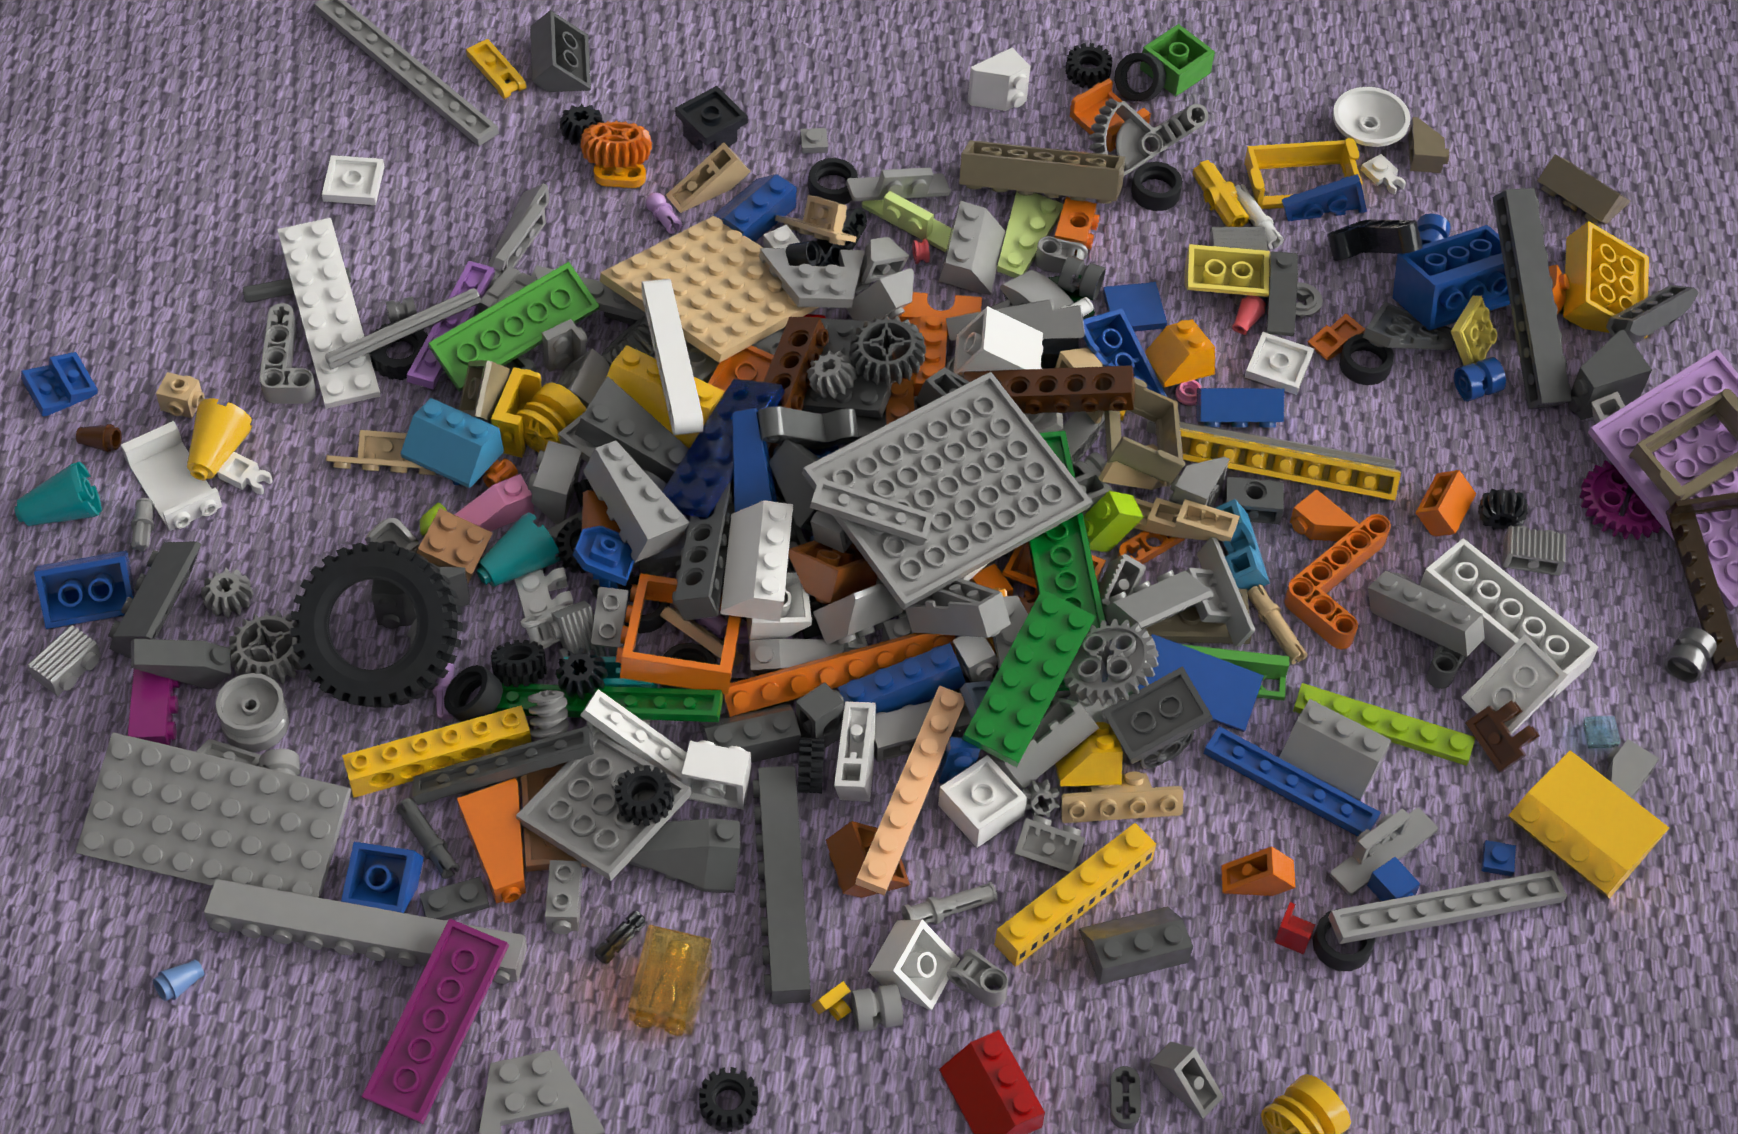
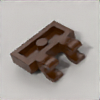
M1512 700L1497 711L1489 705L1465 722L1499 772H1503L1525 757L1526 754L1522 747L1540 737L1533 726L1530 727V725L1514 736L1511 734L1504 723L1523 712L1517 702Z

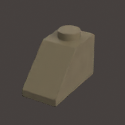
M1412 117L1408 131L1410 171L1441 173L1443 165L1448 164L1449 149H1445V138L1418 117Z

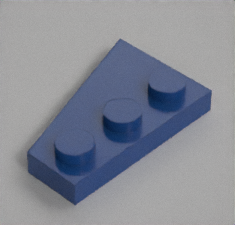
M1358 174L1344 177L1338 181L1320 185L1314 189L1282 199L1288 221L1321 218L1323 213L1329 212L1335 213L1336 216L1345 215V211L1358 209L1359 213L1367 212Z

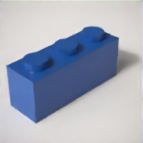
M1197 388L1196 419L1198 422H1204V426L1221 427V422H1231V427H1248V422H1259V427H1276V422H1284V389Z

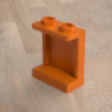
M1110 78L1102 83H1097L1088 91L1076 95L1071 101L1070 117L1090 135L1095 133L1090 128L1096 123L1094 118L1100 114L1099 109L1102 106H1106L1105 102L1110 98L1117 102H1122L1113 93V81ZM1145 108L1137 111L1147 123L1150 122L1151 113ZM1116 112L1112 116L1107 130L1106 145L1109 152L1116 149L1117 134L1125 122Z

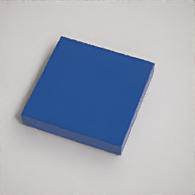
M1156 282L1103 287L1107 311L1110 312L1123 308L1134 332L1165 329L1167 326Z

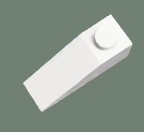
M845 701L834 783L839 800L870 802L874 766L875 703Z

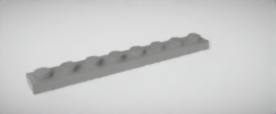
M1555 870L1332 910L1328 918L1339 944L1562 903L1566 899L1567 894Z

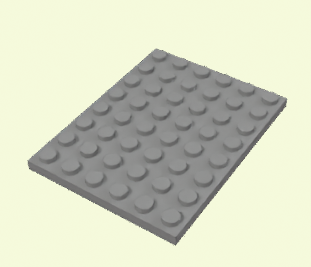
M992 372L803 467L802 475L814 491L820 477L933 514L924 545L834 516L902 610L1087 510L1092 504L1089 496Z

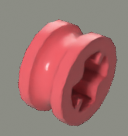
M923 239L922 242L913 240L912 251L915 264H919L921 260L929 263L928 240Z

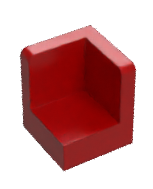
M1290 902L1274 943L1304 955L1316 924L1292 915L1296 904Z

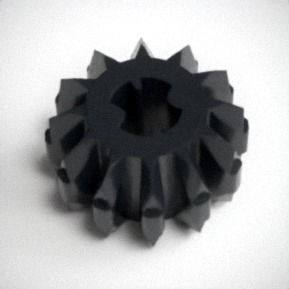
M581 103L579 107L571 105L570 110H563V115L560 118V129L564 140L569 139L571 145L578 141L581 145L584 129L589 128L590 125H597L598 122L604 123V121L602 120L600 110H595L593 105L584 107Z
M1503 487L1501 490L1491 489L1490 493H1484L1478 507L1480 520L1483 521L1484 526H1492L1493 530L1502 529L1504 531L1511 525L1513 527L1522 526L1528 514L1527 499L1524 498L1523 493H1515L1514 489L1505 490Z
M580 647L578 654L575 655L568 650L567 655L569 658L559 659L561 668L556 669L555 675L559 679V688L563 691L566 690L567 696L572 698L577 694L579 699L583 701L587 693L593 696L596 688L604 689L605 683L603 680L608 678V672L605 668L606 664L604 659L598 657L593 649L586 653Z

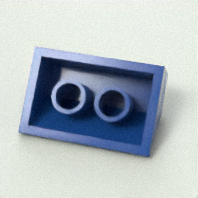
M778 174L758 178L713 216L721 219L723 224L729 228L741 232L742 236H746L756 242L778 223V221H775L776 215L786 216L796 208L797 187Z
M127 550L38 565L34 570L46 629L124 616L125 614L121 613V610L127 598L135 597Z

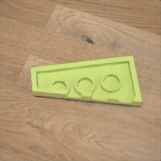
M1016 191L997 272L1013 278L1027 272L1035 259L1039 240L1049 236L1060 219L1063 203L1037 193L1022 195Z

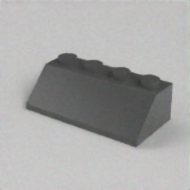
M197 541L164 542L159 552L153 550L146 565L150 567L147 575L140 574L134 586V589L137 590L135 597L127 598L121 610V613L125 614L122 621L116 620L108 634V637L112 638L110 650L131 659V641L133 639L157 638L193 570L202 545Z

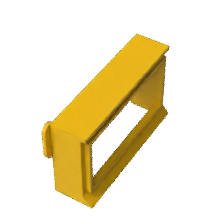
M1352 138L1339 141L1247 146L1244 165L1246 166L1255 201L1261 209L1284 208L1282 199L1291 195L1264 196V181L1259 169L1341 164L1344 177L1358 174L1361 185L1363 184L1355 161L1359 158L1360 154L1356 142Z

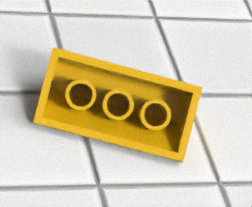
M626 345L612 362L607 376L673 434L656 359ZM694 377L702 410L703 432L674 435L686 447L693 450L704 439L707 430H710L720 418L719 410L724 409V391Z

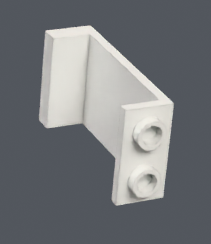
M174 421L121 444L126 462L149 499L155 504V509L169 531L176 528H184L191 521L202 516H210L222 507L216 487L212 489L207 480L202 481L194 478L187 469L189 452L182 443L179 429Z

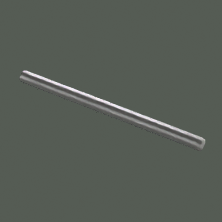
M1151 420L1147 421L1146 431L1148 433L1156 434V424ZM1180 421V428L1385 468L1395 469L1396 465L1394 459Z

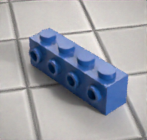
M948 643L943 646L934 647L930 651L918 656L909 657L898 664L879 669L860 679L851 680L847 684L839 686L838 689L844 701L875 703L876 713H888L899 710L906 705H918L933 699L939 686L955 690L961 688L966 682L953 648Z

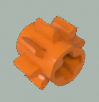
M503 458L499 462L497 459L485 472L483 481L490 488L494 484L517 476L518 470L510 460Z

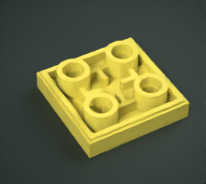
M1472 296L1451 330L1463 365L1475 364L1480 360L1486 359L1487 352L1492 344H1495L1497 341V330L1493 328L1489 309L1485 306L1482 296Z

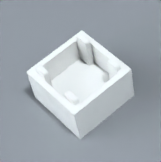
M986 755L940 786L938 806L974 846L978 848L1024 816L1027 797L1000 767Z

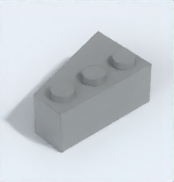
M1054 697L1017 768L993 755L990 758L1017 787L1025 789L1032 783L1033 779L1036 780L1099 729V727L1080 702Z

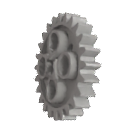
M1114 619L1111 625L1107 626L1103 620L1100 628H1096L1094 625L1091 626V632L1087 633L1063 679L1071 694H1077L1080 701L1087 698L1089 704L1093 705L1099 699L1101 705L1104 706L1107 699H1112L1115 705L1118 702V697L1122 696L1125 700H1129V692L1132 691L1139 694L1137 686L1149 685L1146 677L1155 676L1153 668L1158 666L1156 657L1159 654L1152 636H1149L1147 629L1141 630L1138 623L1131 627L1129 621L1125 620L1120 626L1117 619Z

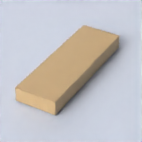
M664 608L660 614L661 617L721 658L724 641L694 620L684 621L678 609ZM736 651L735 653V659L733 664L736 666H738L744 658L743 655L738 651Z

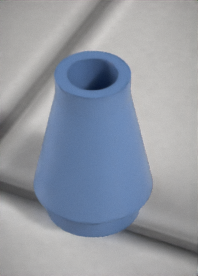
M194 959L189 963L158 972V976L153 979V985L163 1001H168L171 998L176 1000L192 984L205 975L201 964Z

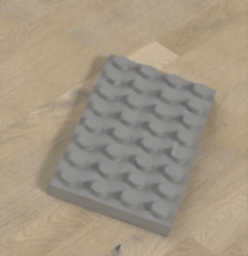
M112 732L75 853L210 886L214 885L215 879L321 898L352 789Z

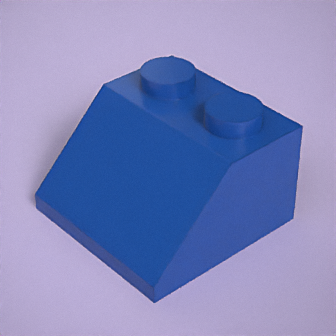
M354 842L341 902L404 913L418 888L424 857L415 850Z

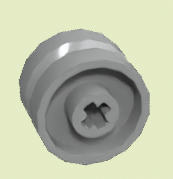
M248 673L228 681L219 691L215 703L217 715L224 737L230 745L250 752L268 750L278 744L287 733L290 723L282 689L274 679L264 674Z

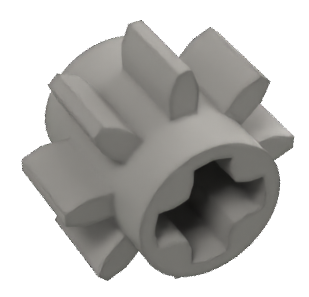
M1033 779L1029 789H1022V792L1028 798L1025 810L1032 808L1033 817L1039 814H1046L1047 817H1050V812L1053 808L1060 807L1058 801L1054 799L1060 793L1057 787L1050 789L1048 779H1045L1043 783H1036ZM1043 795L1044 800L1039 802L1037 797Z

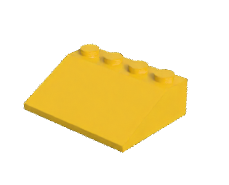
M1589 221L1566 237L1565 274L1568 276L1570 288L1566 290L1563 317L1583 329L1610 333L1606 326L1611 317L1648 297L1649 257Z
M1571 750L1528 791L1508 815L1511 821L1609 899L1670 829Z

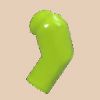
M437 502L420 518V534L422 536L426 535L439 508L447 511L441 503Z

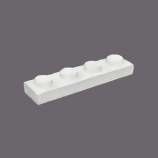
M598 689L580 716L632 753L682 782V770L687 752Z

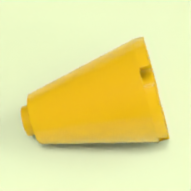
M215 398L204 399L197 407L187 461V469L190 471L191 476L202 481L212 479L217 474V471L239 447L253 426L250 425L251 417L244 410L229 402L226 406L217 404L219 399Z

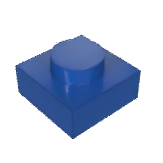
M1485 840L1481 871L1512 877L1515 872L1516 845Z

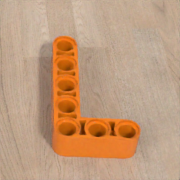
M1380 514L1368 516L1292 578L1288 584L1284 599L1285 606L1331 646L1337 649H1347L1353 644L1358 629V622L1353 615L1327 595V593L1383 548L1391 524L1387 517Z

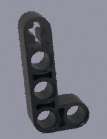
M860 208L846 210V220L843 224L842 232L856 236V242L846 241L845 245L830 243L829 240L817 239V241L812 240L789 244L785 250L789 265H837L841 267L838 259L840 250H853L867 226L865 212Z
M1369 219L1353 223L1327 234L1334 261L1348 259L1361 253L1405 254L1423 248L1416 220Z

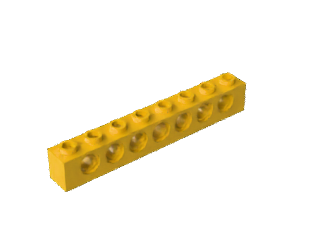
M1180 428L1183 460L1200 463L1226 457L1229 458V469L1394 501L1396 499L1401 472L1396 469Z

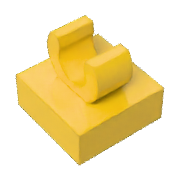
M842 981L811 1004V1006L819 1015L828 1009L830 1014L839 1021L851 1012L848 1004L841 999L851 991Z

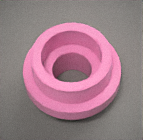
M1195 380L1179 384L1175 392L1177 400L1184 405H1196L1197 388H1201V385Z

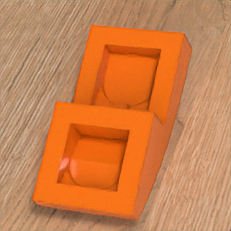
M1345 313L1331 327L1328 325L1323 327L1308 341V345L1314 348L1323 358L1330 360L1342 352L1343 345L1349 338L1357 334H1364L1366 329Z

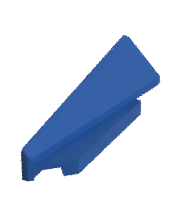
M757 408L733 413L735 512L761 501L778 502L773 473L769 465L768 444L761 439Z

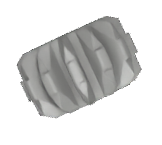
M829 350L827 355H819L818 361L810 362L811 368L807 370L811 388L823 398L830 395L835 399L838 393L845 395L846 388L854 387L853 381L857 379L856 370L851 365L849 356H845L841 351L834 354Z
M227 568L220 574L214 571L213 578H205V586L201 588L205 608L208 611L212 610L216 617L224 612V615L229 619L232 611L241 615V607L249 608V599L253 598V590L250 587L249 578L246 575L242 576L238 569L232 573Z

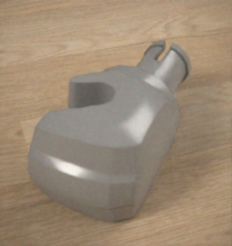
M387 518L381 521L365 537L368 545L369 542L389 543L417 553L420 546L418 539L397 518Z

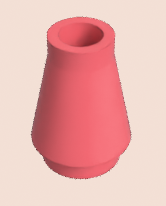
M1247 295L1246 298L1241 299L1232 329L1246 335L1249 329L1264 315L1265 301L1259 296Z

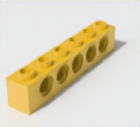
M521 705L342 755L353 798L412 782L413 776L530 743L531 734Z

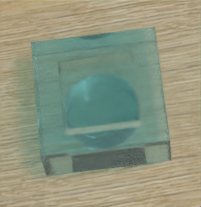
M1615 716L1584 718L1582 724L1588 749L1614 748L1619 746L1621 741Z

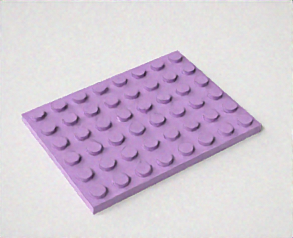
M1718 349L1592 426L1588 431V434L1673 540L1674 538L1666 515V511L1670 508L1667 498L1636 461L1628 456L1637 443L1711 399L1724 389L1732 390L1738 397V373ZM1713 415L1652 454L1683 486L1738 452V441L1721 421ZM1738 469L1690 499L1738 492ZM1738 509L1697 514V521L1723 603L1732 611L1738 607Z

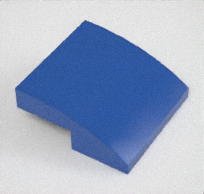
M77 352L49 357V365L21 371V380L42 417L51 415L98 394V389Z

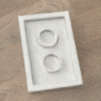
M1524 634L1461 698L1477 714L1489 705L1497 711L1511 700L1517 702L1523 712L1504 723L1511 734H1513L1570 676Z

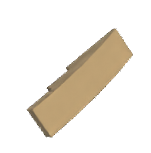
M1157 497L1154 503L1135 498L1144 518L1134 528L1166 536L1208 541L1211 537H1214L1218 541H1231L1240 518L1238 515L1186 499L1180 505Z

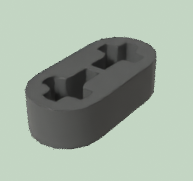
M1121 1066L1114 1070L1110 1079V1118L1118 1128L1131 1129L1138 1123L1141 1113L1140 1077L1133 1068ZM1121 1076H1126L1128 1082H1132L1129 1084L1127 1093H1123L1122 1083L1119 1082ZM1123 1102H1128V1112L1132 1113L1129 1119H1123L1122 1113H1117L1121 1111Z

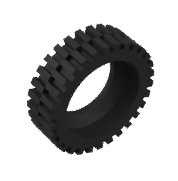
M369 542V545L357 543L352 544L353 549L343 547L336 550L338 556L328 555L322 559L325 564L322 568L318 566L313 567L310 571L314 575L311 581L304 579L300 587L306 589L303 596L296 594L294 603L300 604L298 612L291 611L290 619L297 621V628H290L291 637L298 639V643L292 646L294 653L302 655L303 659L298 661L301 668L310 671L307 676L312 682L319 683V688L322 691L333 694V698L346 701L349 704L373 708L394 707L393 705L408 704L412 698L419 699L425 695L423 691L426 689L433 690L438 685L435 682L438 677L445 678L449 671L445 667L448 663L454 664L457 657L452 654L454 647L460 648L462 641L457 639V631H463V623L458 622L457 615H462L461 606L455 604L454 600L458 599L455 590L449 588L450 581L446 576L439 573L440 569L435 564L428 562V559L394 544ZM380 579L400 587L412 601L417 616L416 635L407 653L394 664L381 669H361L347 662L335 649L329 631L330 615L335 602L346 589L361 581Z

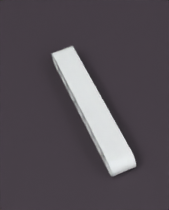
M671 279L642 281L643 304L673 435L703 432L702 410Z

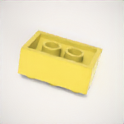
M1189 244L1185 261L1184 285L1187 290L1268 297L1270 251Z

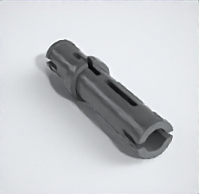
M413 798L402 800L401 804L405 809L398 804L396 810L423 847V854L426 859L434 863L443 879L454 876L455 873L451 868L458 872L460 867L448 852V845L445 840L438 837Z

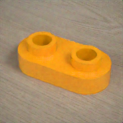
M595 164L593 169L594 180L601 186L638 188L646 182V169L643 164H637L635 167L628 166L626 169L623 167L616 169L614 167L605 168V166H597Z

